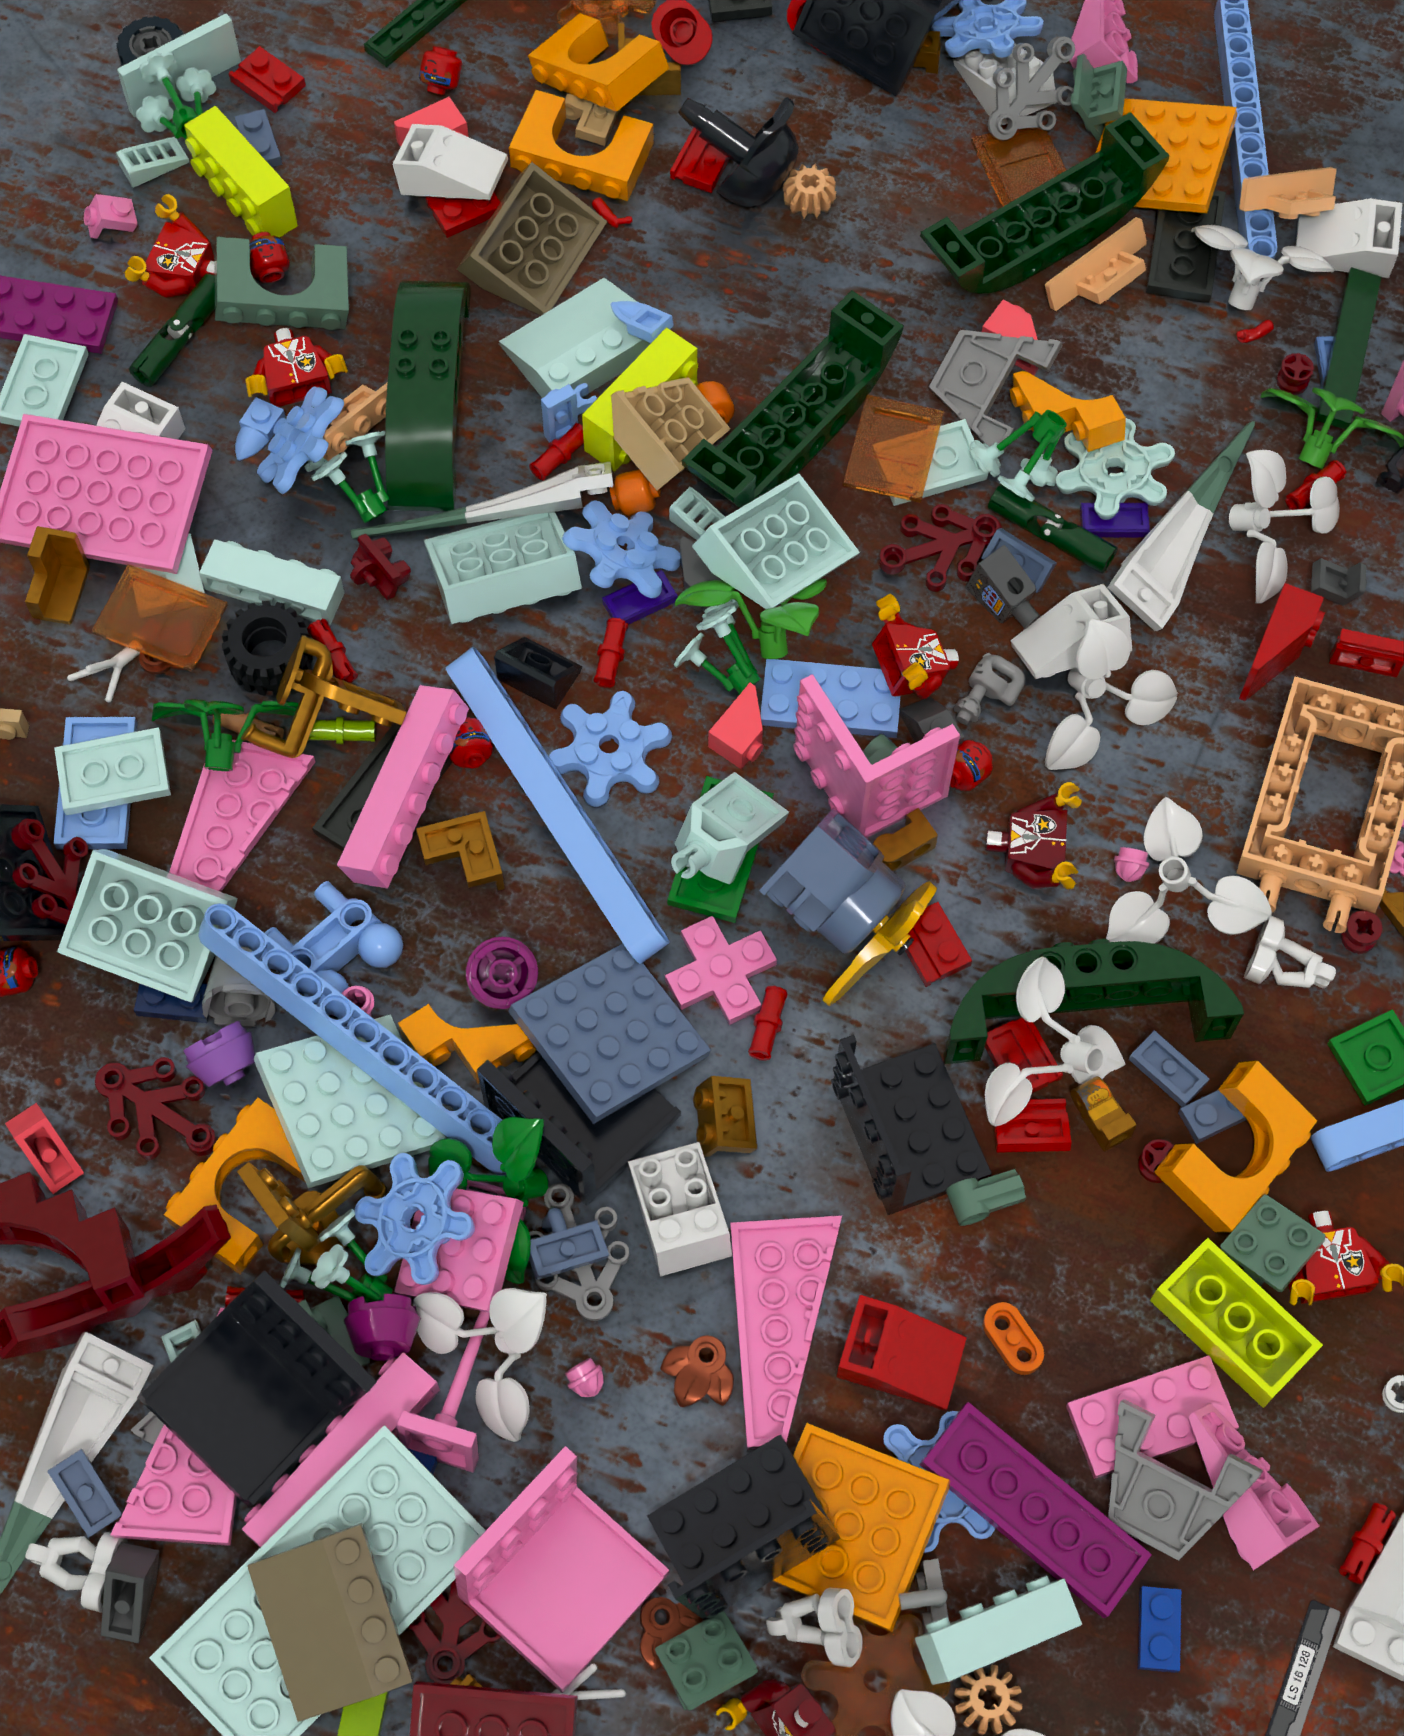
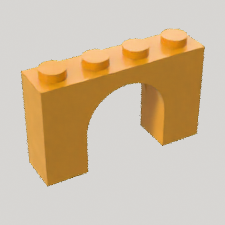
M581 13L528 55L532 66L531 72L539 83L552 86L560 91H565L580 99L588 100L616 112L668 70L669 65L660 41L640 34L612 57L598 63L588 64L604 51L609 44L600 20Z
M535 90L509 146L511 167L522 172L533 162L556 181L574 185L582 190L588 189L605 194L610 198L628 201L654 144L653 123L624 115L612 142L607 148L594 155H572L562 150L555 143L566 120L565 98Z
M1258 1060L1238 1063L1218 1089L1244 1115L1252 1128L1254 1152L1245 1170L1235 1177L1229 1176L1222 1172L1194 1143L1175 1144L1154 1171L1214 1232H1232L1254 1204L1263 1195L1268 1194L1270 1183L1277 1175H1280L1287 1169L1290 1164L1289 1158L1297 1148L1303 1146L1311 1136L1310 1130L1317 1122Z
M258 1097L252 1105L247 1104L239 1112L236 1118L237 1124L229 1134L224 1133L218 1138L213 1147V1154L205 1163L201 1162L194 1168L189 1178V1184L182 1192H176L170 1198L166 1205L167 1211L164 1214L169 1224L175 1229H179L204 1206L217 1204L222 1218L227 1223L231 1238L214 1256L238 1274L243 1272L261 1249L263 1243L258 1234L229 1215L222 1208L220 1195L226 1177L233 1169L244 1162L264 1159L279 1164L305 1182L275 1109Z

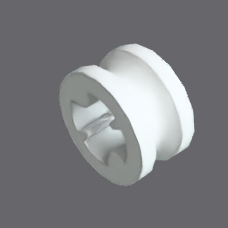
M1404 1375L1391 1378L1384 1386L1382 1392L1383 1401L1386 1406L1397 1413H1404V1400L1401 1403L1394 1400L1396 1393L1391 1389L1392 1386H1395L1396 1389L1401 1385L1404 1386Z

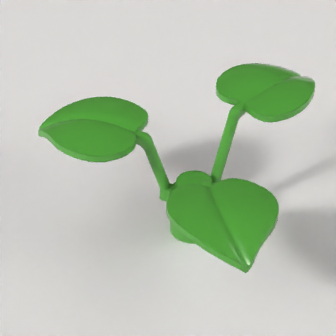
M1316 387L1312 389L1313 393L1322 397L1331 407L1322 430L1315 429L1313 435L1315 411L1318 412L1316 406L1299 396L1279 389L1268 388L1260 397H1281L1297 404L1307 413V429L1303 441H1306L1298 459L1323 469L1330 452L1335 454L1339 445L1357 427L1381 430L1392 437L1400 447L1404 446V435L1394 428L1358 416L1354 417V421L1332 444L1331 442L1334 437L1328 435L1327 432L1336 412L1339 410H1353L1364 415L1365 410L1346 398L1336 397L1335 394Z
M821 578L791 598L800 600L811 598L824 590L827 580ZM709 580L692 585L684 590L675 600V607L679 604L710 607L727 603L731 599L736 600L752 630L753 639H759L761 657L765 659H778L788 654L786 629L809 636L811 627L819 616V607L817 605L804 602L788 603L791 599L789 598L781 603L779 607L762 611L760 614L761 627L757 628L740 593L734 591L735 588L722 580Z

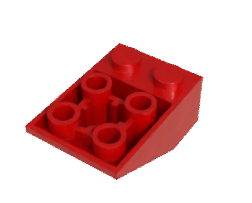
M859 1295L836 1377L947 1411L967 1337L899 1306Z

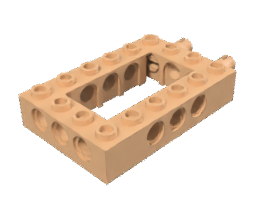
M1295 676L1236 874L1261 881L1259 889L1268 899L1272 912L1276 910L1281 887L1330 900L1323 927L1331 931L1336 918L1338 921L1335 933H1343L1347 928L1346 925L1351 907L1376 913L1383 897L1404 820V706ZM1314 735L1382 753L1353 857L1342 855L1340 850L1334 849V852L1307 845L1306 841L1299 839V842L1284 838Z

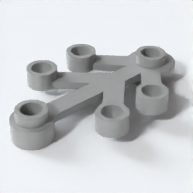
M1057 36L1050 40L1047 46L1049 57L1030 80L1029 62L1034 57V48L1028 43H1019L1014 47L1012 54L1016 61V98L1010 105L1008 87L1014 82V73L1009 68H998L994 72L993 82L996 85V110L988 119V129L994 138L1007 140L1015 135L1017 129L1037 127L1041 130H1050L1055 126L1056 117L1051 111L1042 110L1036 115L1019 116L1027 105L1057 103L1065 106L1071 105L1070 98L1071 94L1074 93V89L1070 86H1060L1056 90L1039 91L1060 63L1068 62L1073 58L1075 45L1069 37ZM1063 44H1066L1067 52L1063 56L1061 47ZM1023 47L1027 50V55L1024 59L1020 56V51ZM1003 72L1007 75V80L1004 84L1000 81V76ZM1064 90L1068 92V98L1066 101L1062 100V93ZM1044 115H1047L1048 123L1044 126L1042 118ZM1004 118H1006L1008 121L1007 128L1003 130L1001 127V122Z
M561 1183L550 1186L544 1195L546 1209L549 1211L554 1207L559 1208L562 1211L567 1228L576 1227L577 1225L571 1211L574 1207L573 1191L569 1186ZM557 1192H562L566 1195V1198L563 1202L557 1203L552 1200L553 1195ZM602 1207L595 1214V1221H598L604 1241L608 1233L617 1226V1214L610 1207ZM604 1214H609L613 1217V1221L608 1225H604L599 1221L600 1217ZM539 1231L529 1232L530 1239L544 1236ZM621 1241L612 1242L608 1246V1261L597 1281L591 1269L592 1263L572 1270L577 1273L581 1286L558 1277V1274L553 1275L554 1279L551 1283L544 1284L539 1279L536 1280V1284L544 1291L553 1290L576 1301L577 1310L585 1319L591 1321L604 1319L610 1314L614 1304L613 1295L609 1289L620 1267L629 1260V1248ZM620 1248L624 1250L625 1256L621 1259L613 1258L611 1253L614 1249ZM592 1295H598L602 1301L598 1306H591L587 1302L588 1298Z

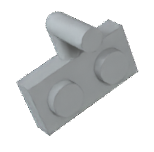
M938 1559L922 1561L920 1566L921 1572L915 1573L917 1591L898 1594L901 1610L927 1607V1612L921 1613L924 1634L928 1632L926 1624L948 1617L946 1606L947 1593L943 1589Z

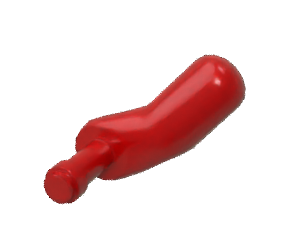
M597 197L592 201V207L600 216L607 220L610 226L618 228L620 224L632 223V217L630 216L617 218L602 198Z
M1267 319L1255 328L1239 330L1237 332V339L1242 343L1261 339L1273 331L1274 324L1271 320Z

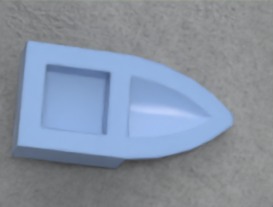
M632 301L611 303L614 315L627 325L628 333L649 343H652L666 327L671 329L674 326L672 315L649 305Z
M255 397L239 421L241 429L235 444L237 460L241 461L255 455L268 444L274 435L273 428L279 419L286 417L284 409Z

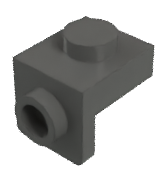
M1322 558L1312 564L1311 593L1342 606L1364 594L1367 585L1365 564L1359 562L1353 567L1346 569Z

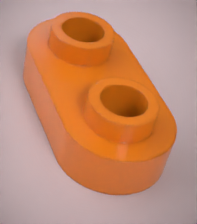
M1005 1302L992 1305L987 1310L983 1319L985 1334L1013 1372L1020 1375L1034 1373L1044 1359V1349L1041 1342L1016 1307ZM998 1319L1005 1320L1008 1323V1329L999 1330L995 1325V1321ZM1021 1350L1028 1352L1030 1360L1027 1362L1020 1361L1017 1357V1352Z

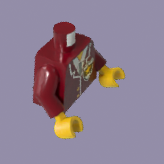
M1066 782L1059 788L1058 794L1055 793L1019 809L1016 813L1010 814L1007 832L987 830L985 851L1005 853V871L1013 874V877L1033 890L1057 887L1060 884L1066 889H1073L1076 883L1068 875L1077 874L1078 870L1072 863L1065 861L1068 810H1063L1065 804L1070 808H1078L1081 805L1082 800L1078 796L1069 798L1072 793L1078 792L1080 788L1072 782Z
M767 1679L741 1696V1700L736 1698L730 1699L716 1712L717 1716L724 1711L732 1716L733 1721L725 1727L726 1730H733L746 1718L748 1711L766 1736H835L836 1734L835 1726L826 1716L820 1704L815 1701L807 1688L801 1683L790 1687L779 1680Z

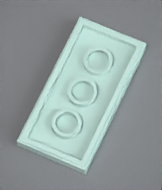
M227 13L119 67L117 71L128 109L133 117H136V112L142 107V101L145 97L153 96L156 98L159 95H163L168 100L171 99L163 84L157 80L146 82L139 70L140 65L146 62L151 54L173 53L178 68L170 73V82L177 95L181 94V91L176 86V80L178 77L184 76V71L187 68L193 67L198 71L205 69L214 77L241 63L232 20Z

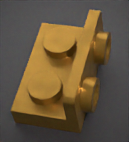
M710 1076L698 1085L694 1093L693 1103L698 1114L696 1137L700 1143L703 1155L710 1157L717 1151L752 1153L757 1149L751 1079Z

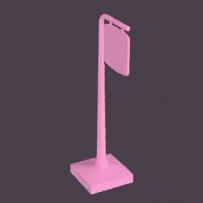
M467 1180L466 1190L479 1192L469 1189V1186L495 1193L497 1196L508 1197L501 1187L481 1181ZM527 1207L522 1208L520 1216L522 1221L524 1220ZM479 1312L473 1329L487 1327L490 1318L489 1312ZM484 1335L469 1338L441 1413L436 1414L435 1419L432 1420L402 1410L397 1423L399 1440L406 1448L437 1457V1462L474 1473L479 1459L477 1434L457 1428L458 1422L455 1417Z

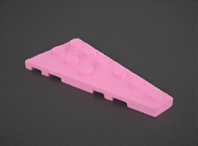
M242 742L241 753H234L233 771H213L205 769L203 766L169 873L222 892L315 764L314 756L301 754L296 758H288L260 748L252 743Z
M842 1215L730 1223L747 1450H755L778 1435H781L787 1443Z
M220 1308L218 1315H219L225 1308ZM164 1424L145 1462L144 1471L136 1487L132 1489L126 1501L125 1510L119 1522H116L110 1535L114 1538L230 1546L237 1496Z

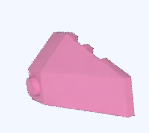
M1122 0L1084 1L1071 38L1075 45V53L1070 63L1075 69L1077 57L1085 54L1093 68L1123 60L1127 67L1126 83L1133 84L1138 80L1137 57L1134 51L1131 50L1129 52L1127 41L1132 37L1130 30L1126 28L1121 18L1126 14Z
M1212 1404L1188 1416L1213 1488L1230 1454L1263 1470L1261 1476L1223 1514L1228 1532L1236 1544L1239 1555L1250 1564L1253 1570L1319 1527V1524L1298 1494L1288 1483L1281 1487L1267 1472L1271 1466L1263 1457L1257 1459L1251 1456L1244 1448L1245 1441L1243 1436Z

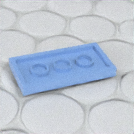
M766 659L760 715L762 726L796 728L797 696H799L800 680L813 674L851 734L868 736L884 734L889 738H897L900 696L891 695L882 669Z
M66 717L63 746L137 732L138 723L135 717ZM59 785L54 834L56 849H63L64 844L74 837L82 838L87 843L88 849H127L131 803L66 816L63 811Z

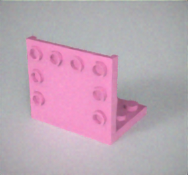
M812 674L800 680L799 696H797V726L794 729L796 735L795 743L793 744L794 751L801 762L806 761L812 770L810 772L811 777L817 788L820 790L824 789L829 796L828 803L831 810L832 808L836 809L865 837L868 838L905 819L907 814L917 808L922 810L948 797L960 734L953 724L943 729L940 727L934 728L926 733L922 740L912 745L905 743L896 748L892 755L871 765L814 675Z
M566 1446L454 1564L458 1597L561 1693L567 1689L573 1679L584 1670L669 1575V1569L577 1488V1456Z

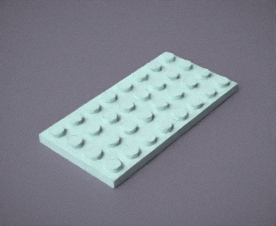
M385 1425L149 1657L222 1736H300L320 1716L297 1721L247 1565L362 1523L400 1635L455 1580L454 1564L486 1531Z

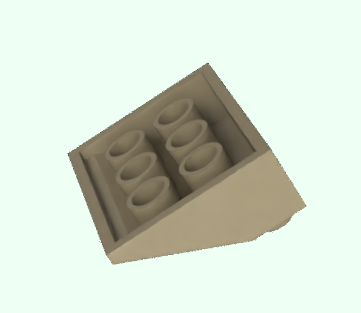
M531 162L518 175L457 270L483 290L538 315H543L553 308L606 225L607 220Z
M362 1523L247 1565L298 1722L375 1697L413 1682V1674Z

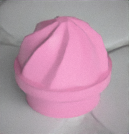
M1120 847L1119 855L1114 857L1115 869L1120 878L1126 882L1141 879L1146 869L1149 868V863L1146 862L1148 853L1133 848Z
M591 1357L565 1373L569 1380L567 1386L581 1397H594L602 1388V1368L600 1364L595 1365Z

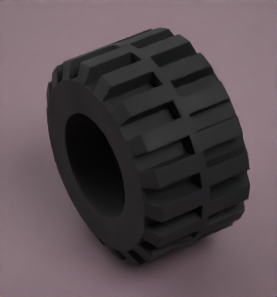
M262 601L261 606H256L254 602L248 605V610H238L235 613L236 619L230 618L226 623L228 630H223L222 634L224 642L222 643V649L230 673L234 676L239 686L244 684L245 690L251 693L257 689L258 695L266 696L267 691H272L274 696L277 695L289 659L301 636L309 637L304 620L301 616L297 617V613L293 608L289 607L286 610L284 604L276 602L275 606H271L270 601ZM277 640L285 643L279 652L271 656L259 657L251 654L252 650L264 641ZM303 652L299 668L304 671L310 670L312 667L310 660H313V656Z

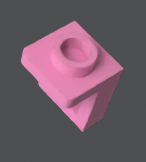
M95 194L90 206H87L84 211V223L88 226L90 238L98 239L103 228L134 232L137 226V219L132 199Z

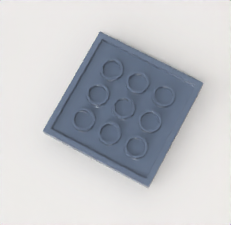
M623 943L511 1004L509 1009L510 1015L593 1124L704 1060L711 1052L708 1045L643 963L639 964Z

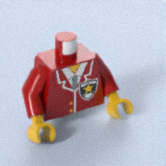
M165 194L162 197V201L169 209H165L158 203L155 206V213L160 218H170L172 220L171 223L165 222L146 262L138 256H132L127 262L130 267L124 273L127 280L135 282L141 279L144 286L164 298L189 294L206 273L214 276L215 274L214 254L209 239L183 212L178 213L176 211V199L170 194Z
M282 328L274 333L275 343L266 345L263 348L264 358L258 360L253 374L247 377L245 381L248 397H252L255 393H263L264 396L269 395L271 404L280 407L304 401L307 392L312 387L323 388L327 391V395L332 394L329 377L333 379L335 378L334 374L339 372L348 373V369L341 354L332 355L320 345H313L309 337L301 336L294 338L291 329Z
M888 594L876 601V605L880 608L879 618L884 621L885 625L873 641V649L892 696L915 693L918 698L927 699L941 687L942 680L949 670L957 667L959 661L958 653L954 649H943L934 630L919 628L904 621L898 613L900 612V606L897 599L892 594Z
M1319 1211L1308 1216L1309 1223L1325 1234V1241L1289 1283L1288 1288L1291 1292L1289 1302L1291 1305L1297 1304L1298 1297H1300L1301 1304L1308 1303V1305H1312L1316 1301L1369 1293L1378 1285V1278L1382 1280V1288L1385 1292L1392 1291V1281H1397L1404 1287V1268L1398 1264H1391L1363 1236H1359L1354 1227L1334 1229L1330 1211Z

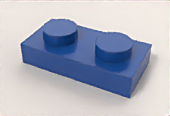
M1142 1586L1139 1593L1138 1669L1178 1673L1180 1671L1181 1590Z

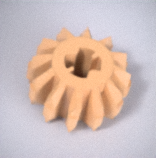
M815 163L812 168H807L802 164L799 171L792 169L789 173V178L783 184L785 205L790 206L792 214L801 211L803 218L811 213L818 218L820 211L828 213L831 204L836 199V182L834 177L829 176L827 168L818 170Z
M994 1664L989 1669L988 1677H986L983 1668L974 1671L976 1680L969 1674L961 1676L962 1683L968 1689L956 1688L954 1690V1696L966 1700V1702L956 1705L955 1712L963 1713L969 1711L970 1715L963 1723L966 1728L970 1727L975 1719L980 1721L978 1725L979 1735L986 1733L988 1723L991 1724L995 1735L1001 1734L1002 1724L1000 1719L1011 1727L1016 1720L1009 1711L1019 1712L1022 1710L1021 1703L1010 1700L1011 1697L1021 1693V1688L1014 1686L1008 1689L1006 1684L1012 1679L1013 1675L1007 1672L999 1680L996 1678L998 1666ZM986 1690L991 1691L992 1699L998 1701V1705L993 1704L989 1710L984 1708V1701L978 1699V1694L982 1696Z

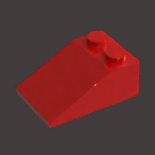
M1284 583L1240 694V700L1246 701L1296 661L1300 657L1304 646L1311 648L1325 615L1324 611L1319 610L1324 597Z

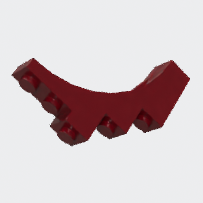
M30 1171L0 1183V1244L30 1245L45 1248L71 1259L88 1273L94 1291L108 1312L145 1297L130 1232L115 1207L87 1218L86 1210L72 1189L45 1200L42 1189Z
M217 1204L204 1206L170 1236L135 1257L145 1296L141 1299L108 1312L94 1291L91 1281L88 1280L48 1296L4 1307L0 1312L1 1359L75 1344L78 1342L82 1332L90 1333L98 1324L136 1316L153 1298L191 1290L208 1273L205 1264L231 1238L227 1223L222 1218Z

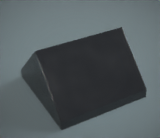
M526 637L497 650L494 656L496 674L499 681L555 710L583 667Z

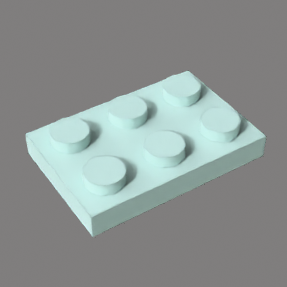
M24 334L0 393V423L20 427L23 414L63 420L89 355L87 348L81 345Z
M966 419L872 445L873 457L894 506L987 480L988 473L982 471L978 462L971 455V449H973L971 443L974 441Z
M159 727L54 747L62 806L66 816L171 795L162 734Z

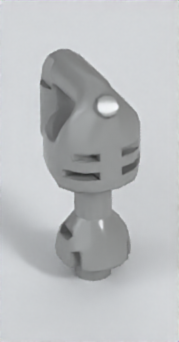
M990 653L983 655V659L978 662L969 677V686L972 688L970 694L960 699L954 706V711L957 712L956 720L965 725L969 721H978L981 714L980 702L984 696L991 699H999L1004 704L1012 706L1025 684L1023 671L999 655H991ZM992 668L1011 678L1012 681L1008 683L995 674Z

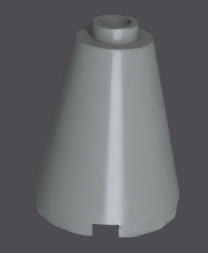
M241 947L245 951L252 952V950L247 947ZM216 956L202 1000L203 1015L207 1018L209 1014L214 1018V1024L220 1027H226L236 1021H240L242 1027L246 1029L256 1027L257 1020L265 1018V1023L271 1020L275 1014L276 1002Z

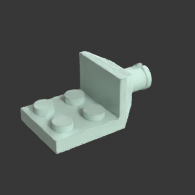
M733 772L692 803L675 841L678 852L672 856V867L677 874L685 867H689L681 875L685 879L693 877L700 870L708 877L730 885L734 881L746 853L786 821L789 811L736 772Z

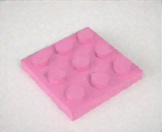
M456 1188L451 1197V1209L454 1212H464L470 1215L475 1224L473 1235L461 1241L450 1239L447 1243L440 1245L436 1256L439 1275L433 1283L420 1285L413 1281L410 1264L406 1259H403L394 1292L413 1298L426 1292L442 1293L454 1299L460 1307L489 1312L493 1296L502 1290L524 1202L515 1198ZM420 1210L415 1212L411 1226L412 1229H416V1226L421 1221V1216L424 1215Z

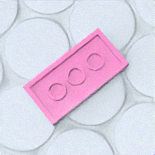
M1210 1355L1071 1401L1066 1405L1094 1479L1114 1472L1116 1434H1118L1119 1423L1118 1406L1123 1399L1156 1415L1140 1449L1141 1453L1153 1459L1198 1444L1188 1416L1209 1404H1212L1236 1430L1239 1428Z

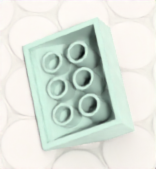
M602 278L499 341L501 348L542 398L550 391L561 389L568 384L574 390L578 385L587 383L589 393L623 373L651 343L629 334L627 325L614 315L611 308L612 302L637 301L605 278Z
M799 473L709 526L692 545L693 549L714 575L765 609L777 607L860 553Z
M555 512L504 518L424 540L451 624L469 622L476 617L491 613H502L509 608L524 604L532 605L542 599L565 596L572 591L582 589L575 553L563 543L562 536L565 532Z
M107 849L93 850L57 952L192 1003L215 957V954L200 942L198 936L205 912L213 904L219 903L226 904L234 909L238 898ZM215 924L213 925L214 927H216V928H218V929H223V927H221V926H219V925H215Z

